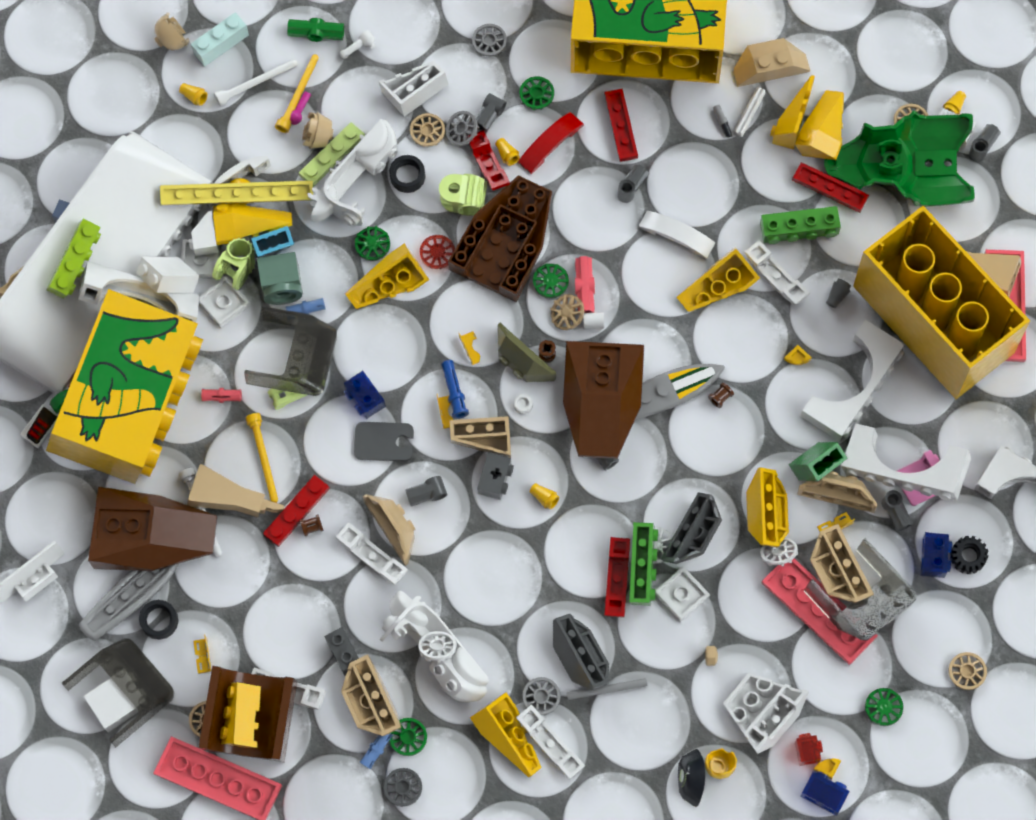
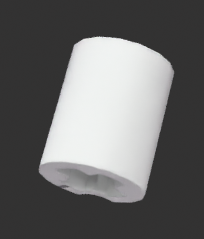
M604 312L584 313V329H604Z

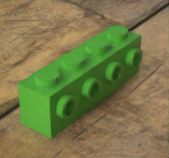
M837 206L761 215L760 220L763 243L777 244L780 241L795 242L804 238L813 240L821 236L831 238L838 235L841 229Z
M633 522L629 600L631 605L651 606V601H655L656 591L652 589V581H656V569H653V561H657V549H654V541H658V529H655L654 523Z

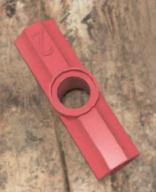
M580 256L575 258V295L582 301L584 313H594L595 282L592 274V258Z

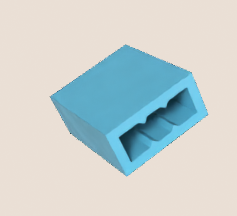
M288 226L251 238L257 258L294 245Z

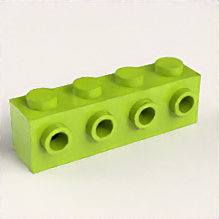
M84 218L79 222L46 289L47 291L63 299L68 294L72 295L76 287L73 283L76 277H81L84 271L82 265L85 260H89L93 252L90 248L93 243L97 244L101 233H99L100 226Z

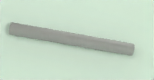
M644 678L605 685L594 690L587 688L567 692V698L572 700L647 686V680Z

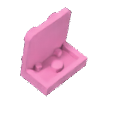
M929 450L923 454L920 460L897 471L902 473L921 472L934 466L940 459ZM902 489L912 506H916L936 496H926L921 494L920 491L913 490L910 492Z

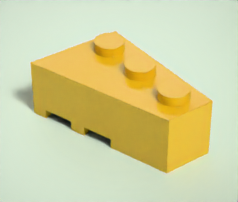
M234 682L228 687V705L223 713L225 723L220 731L221 744L257 748V741H254V730H258L259 724L255 722V716L260 707L261 686Z

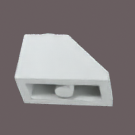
M208 211L192 230V239H189L190 250H194L196 257L219 253L218 245L216 244L213 213Z

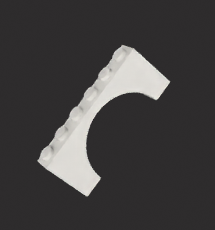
M87 262L82 276L79 300L98 305V302L106 296L108 289L123 295L145 300L164 311L196 323L199 295L193 293H156L138 276Z
M867 320L863 322L856 332L853 342L864 351L869 360L871 376L868 385L857 396L845 401H826L812 395L800 416L839 442L843 437L847 438L853 429L850 427L852 423H857L863 415L861 410L864 406L868 408L873 400L872 394L875 391H880L884 384L882 382L884 377L891 375L895 368L893 364L895 361L899 362L905 354L903 351L904 343Z
M855 424L845 452L848 459L841 464L847 476L862 477L869 482H882L889 487L899 486L910 492L916 490L920 491L923 495H936L947 501L951 499L958 500L972 458L968 449L949 445L946 454L934 466L921 472L902 473L888 468L877 457L876 442L878 435L875 428Z
M1000 446L974 490L992 499L998 491L1010 484L1020 482L1036 484V466L1029 459L1016 455L1011 448Z

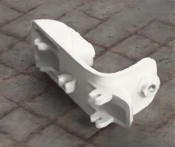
M380 119L370 131L364 130L363 132L366 136L364 137V135L360 134L361 141L342 162L336 161L338 167L335 170L329 169L331 175L322 189L312 188L315 195L308 193L310 206L314 208L311 214L313 222L322 221L333 214L349 226H362L365 208L363 207L359 211L356 209L358 206L356 201L349 206L339 202V200L365 170L372 175L381 173L389 159L392 160L397 155L396 135L386 119Z
M398 591L390 600L389 607L392 615L383 621L382 629L385 631V634L380 640L383 642L390 633L396 641L408 634L418 644L419 640L430 632L442 631L452 635L457 644L456 653L448 661L445 659L444 662L438 663V661L431 660L433 663L430 665V671L439 681L444 692L454 700L464 703L481 700L487 693L485 686L489 682L488 676L441 618L425 602H419L420 596H416L412 600L404 592Z

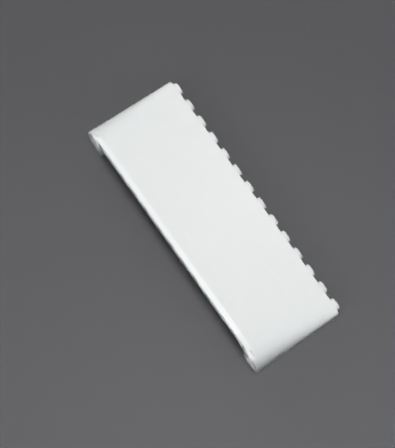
M131 131L127 137L122 135L105 154L1 297L0 361L55 395L69 389L68 386L72 382L104 301V298H102L98 305L78 299L83 273L80 278L76 277L73 283L76 287L72 295L68 294L64 299L46 290L79 222L84 218L101 227L99 230L101 236L97 244L93 243L90 248L93 252L88 260L89 262L138 276L136 272L141 257H167L171 252L174 242L179 241L184 228L191 224L194 214L203 207V204L160 206V185L213 184V182L137 133ZM86 260L84 261V263H83V265H82V267H84V270H85L86 265H87V262H88V261H86Z

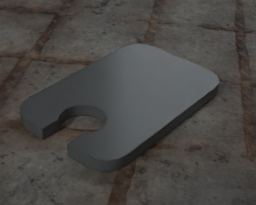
M360 422L355 428L354 455L359 460L408 461L412 458L413 447L399 448L396 445V440L401 436L414 438V429L408 423Z

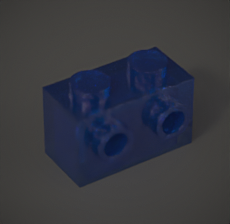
M363 370L344 382L345 390L343 392L349 401L351 399L356 404L354 408L360 416L363 414L368 419L386 407L385 400Z
M925 532L922 538L920 576L945 578L947 572H950L951 560H948V553L952 551V541H949V534Z

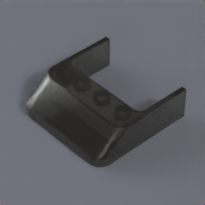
M262 306L263 321L295 326L296 330L285 372L282 375H273L245 370L246 384L311 396L320 395L325 388L337 340L336 329L310 314Z
M865 538L856 551L881 578L880 582L871 588L874 593L873 596L860 602L852 603L842 611L814 579L804 589L807 596L839 630L860 640H869L908 609L917 597L915 590Z
M128 638L121 639L100 650L62 682V685L69 691L100 665L138 709V716L110 739L115 748L170 703L175 695L174 689L138 646Z

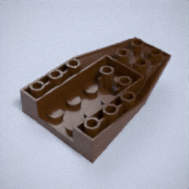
M518 175L474 215L448 261L449 270L517 303L543 249L552 191Z
M566 341L563 406L578 457L618 459L641 408L644 345Z
M98 487L88 561L93 569L154 571L211 555L214 551L217 515L160 495Z

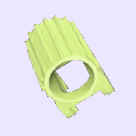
M450 174L444 177L439 184L440 201L447 211L472 216L485 204L487 181L477 175Z
M245 238L233 239L226 246L227 249L218 258L212 273V278L220 280L224 274L232 277V288L235 290H239L243 286L248 275L255 268L253 244H250V241L245 240ZM231 264L238 267V270L234 271Z

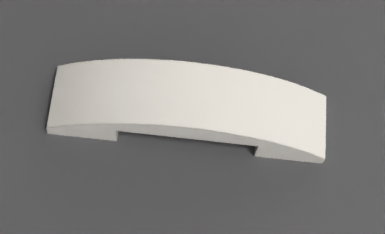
M259 156L240 162L223 173L214 184L230 183L236 178H243L250 172L258 176L271 166L269 158L267 156ZM207 204V206H208L209 208H212L213 206L216 205V204Z
M646 211L638 228L653 235L659 234L689 248L691 253L706 260L715 245L713 240L696 229L676 219L652 211Z
M760 240L745 251L748 259L764 279L790 303L797 305L810 295V292L798 280L795 281L772 257V253Z
M350 523L336 536V539L349 551L390 583L396 585L407 573L408 569L384 553Z
M253 668V671L251 673L255 675L278 677L270 672L258 668ZM297 683L294 704L319 710L326 690L308 684Z
M532 704L516 717L535 743L569 779L585 767L584 763L564 744Z

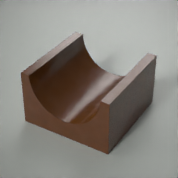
M212 666L198 748L204 751L285 763L298 682L292 677L262 676ZM239 682L261 686L260 707L255 716V722L259 724L258 730H254V741H257V748L221 744L220 731L225 723L223 713L228 705L227 690L231 683Z

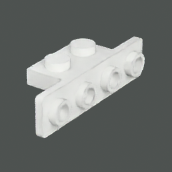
M53 541L0 583L1 603L17 591L27 602L58 577L50 565L65 553L56 541Z

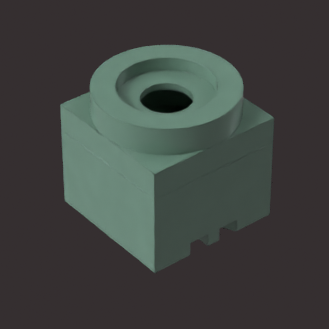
M295 252L257 258L261 288L266 303L284 305L293 303L302 297L301 276Z

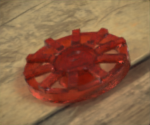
M444 235L429 236L420 246V258L431 269H443L448 266L449 261L445 255L451 256L455 246ZM436 239H442L441 243H437ZM430 240L434 241L432 246L428 243ZM445 241L450 244L446 247L443 246ZM426 245L430 248V250H423V248ZM452 248V252H445V250ZM423 253L430 254L426 258L423 257ZM433 258L431 264L427 262V260ZM441 259H443L446 263L441 264ZM436 260H438L439 265H434Z

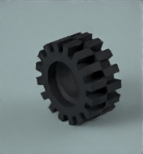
M969 536L961 537L956 541L951 550V562L955 564L954 568L956 570L958 568L961 570V573H964V571L967 574H971V572L973 574L977 573L986 564L989 551L985 548V542L982 544L980 538L978 540L975 539L976 536L971 538ZM966 548L975 550L977 559L973 562L964 560L962 551Z

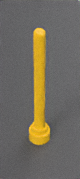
M317 54L312 55L284 116L278 119L275 124V128L282 133H288L291 128V113L295 110L319 59Z
M253 413L245 417L250 429L253 430L270 500L277 503L278 496L260 430L262 423L261 414Z

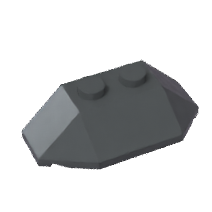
M697 493L661 558L662 561L678 564L704 554L722 522L715 499L711 494Z
M571 614L555 618L553 620V648L571 681L590 690L607 685L609 683V662L591 630L580 621L574 619V616Z

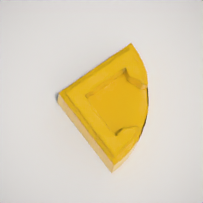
M799 345L784 357L786 362L793 365H803L812 359Z
M835 758L823 760L813 770L832 780L841 760Z

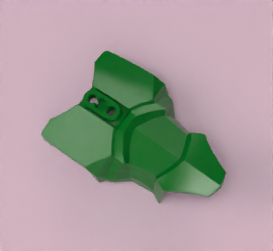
M913 110L895 125L873 127L870 124L864 123L860 134L855 139L841 146L836 160L825 159V170L829 176L839 179L858 190L868 188L874 183L894 186L904 198L911 199L914 206L930 207L974 202V186L968 184L957 173V153L967 137L972 133L973 115L962 113L960 115L924 116ZM948 161L951 163V166H945L944 163ZM927 162L933 164L931 167L925 166Z

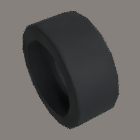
M402 155L391 163L389 169L390 180L398 191L404 193L415 192L424 184L426 178L424 165L417 157ZM404 165H412L418 170V178L409 183L401 182L396 176L397 170Z
M159 599L145 604L139 615L141 628L152 639L168 638L175 632L179 622L178 614L173 606L167 601ZM158 608L165 609L170 614L169 625L161 631L152 630L147 624L149 613Z

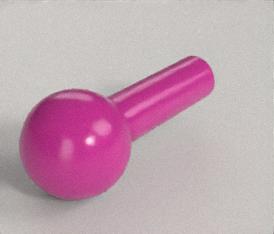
M304 91L295 110L291 113V124L297 125L302 121L301 113L311 96L310 93Z

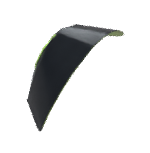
M695 749L682 756L678 763V787L681 797L697 807L701 801L705 786V765L700 751ZM683 769V771H684V778H683V781L681 782V780H680V774H681V770Z

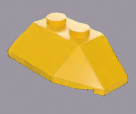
M759 467L746 491L748 531L760 545L777 548L789 533L787 493L782 482L777 477L776 470Z

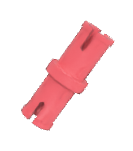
M224 388L202 389L201 397L202 401H219V403H224V401L241 402L242 390H224Z

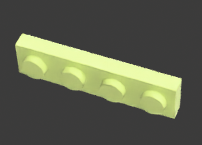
M352 122L349 123L299 172V176L305 181H313L314 187L329 172V169L336 165V161L342 160L361 141L360 134L365 137V133Z

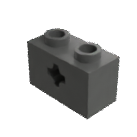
M488 452L477 487L478 494L501 500L502 494L506 495L508 489L506 480L508 476L511 477L514 465H511V458ZM496 474H499V477H497V479H493V477H495Z
M343 627L324 637L341 671L346 676L349 663L359 659Z

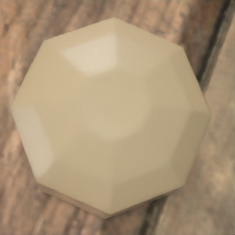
M707 646L705 648V663L707 666H715L718 661L717 648L715 646Z

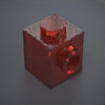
M811 733L799 735V738L795 740L799 766L819 763L821 761L820 753L823 752L821 740L818 741L817 735L811 736Z

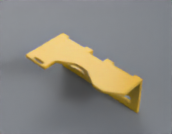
M474 331L462 336L458 333L471 364L479 363L480 354L472 347L473 340L477 339Z
M437 394L443 429L450 428V420H453V418L448 413L450 406L448 402L449 396L438 398Z
M847 512L835 517L834 523L827 521L817 526L819 531L839 524L842 530L852 525L855 519L851 520Z
M204 635L205 639L193 641L195 655L200 656L199 659H196L198 674L212 671L206 635ZM196 643H199L200 650H197ZM199 663H202V670H200Z

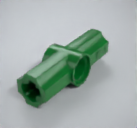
M310 18L309 21L289 19L287 35L305 37L313 42H320L323 39L343 41L345 26L344 23L325 22L320 18Z

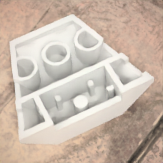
M748 673L723 704L758 754L773 747L798 718L809 692Z

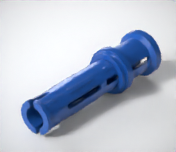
M447 360L442 362L441 365L449 390L448 402L452 406V417L454 419L464 418L469 415V410L466 409L464 403L465 395L461 393L453 360Z

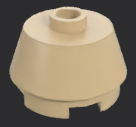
M309 112L307 118L310 121L304 125L302 140H305L303 146H308L309 149L326 147L333 136L332 121L319 112Z

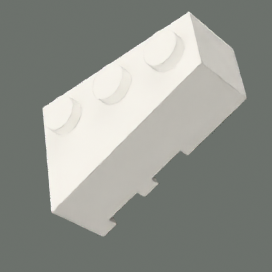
M435 61L413 68L411 72L406 74H397L395 78L387 81L384 79L379 81L382 94L404 117L448 86L446 73Z

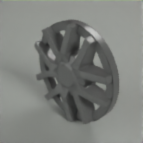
M398 768L392 771L385 779L384 792L387 799L394 805L400 807L409 806L415 803L421 796L422 782L415 771L408 768ZM402 772L403 779L398 780L396 773ZM404 772H409L412 775L406 779ZM394 775L396 782H388ZM416 777L417 781L411 784L409 781ZM419 784V791L413 789L412 787ZM395 785V789L387 790V786ZM410 791L417 794L414 799L409 795ZM388 793H396V794H395L394 798L392 799ZM398 795L402 796L401 803L396 802ZM405 796H407L411 801L404 803Z

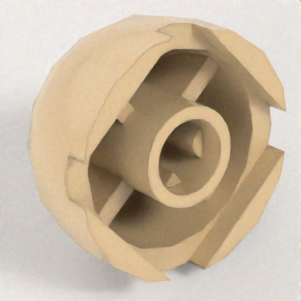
M166 13L155 24L154 31L157 37L154 39L160 47L164 46L172 51L179 50L190 43L189 38L185 39L183 37L184 29L174 17L169 18L170 13Z

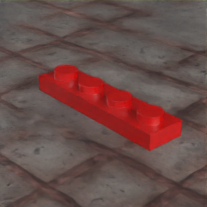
M623 88L606 91L604 96L619 161L638 159Z
M802 162L792 178V181L861 213L869 198V194Z
M314 475L264 531L263 535L279 547L300 524V520L304 519L327 493L330 487Z

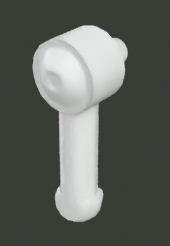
M369 30L364 31L359 36V40L340 51V57L346 59L363 45L373 49L375 47V37Z

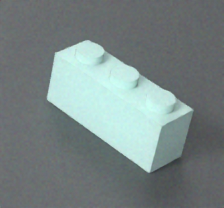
M236 12L191 43L193 54L205 67L249 36L247 25Z

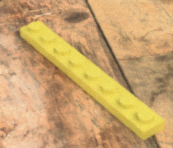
M313 181L160 185V206L310 201L308 193L313 195Z

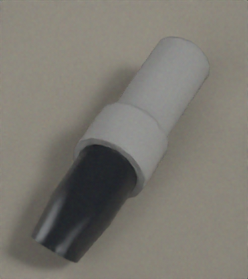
M720 105L714 106L713 109L718 118L717 121L720 127H722L725 136L732 137L731 129L728 125L729 122L726 116H724Z

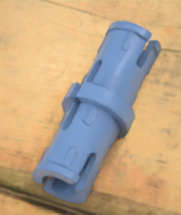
M323 298L309 302L305 300L300 304L286 306L288 319L303 314L307 316L311 312L326 310Z
M393 734L378 735L374 742L369 744L370 748L360 763L371 769L379 755L384 753L383 749Z

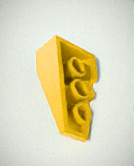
M814 75L810 76L780 116L777 126H772L770 136L773 137L772 144L794 149L813 87Z
M826 90L801 127L795 145L802 156L830 160L837 159L842 146L843 92Z
M221 203L213 206L217 245L229 244L233 239H242V237L249 235L257 237L259 236L258 233L265 230L271 232L286 226H292L291 212L239 204Z
M404 243L381 260L351 287L345 295L353 306L358 309L377 303L379 300L387 297H395L399 293L414 291L429 281V278Z
M734 247L676 298L690 312L736 293L743 292L758 281L760 277L737 248Z
M505 692L472 715L470 719L485 739L527 777H531L541 769V765L533 745L528 743L526 739V730L516 719L520 713L507 692Z

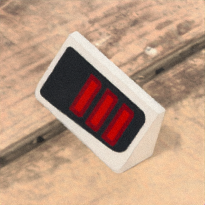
M42 404L20 436L23 440L39 449L53 430L58 414Z

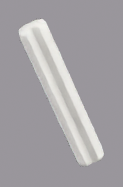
M757 87L734 129L735 135L739 137L744 135L765 95L764 89Z

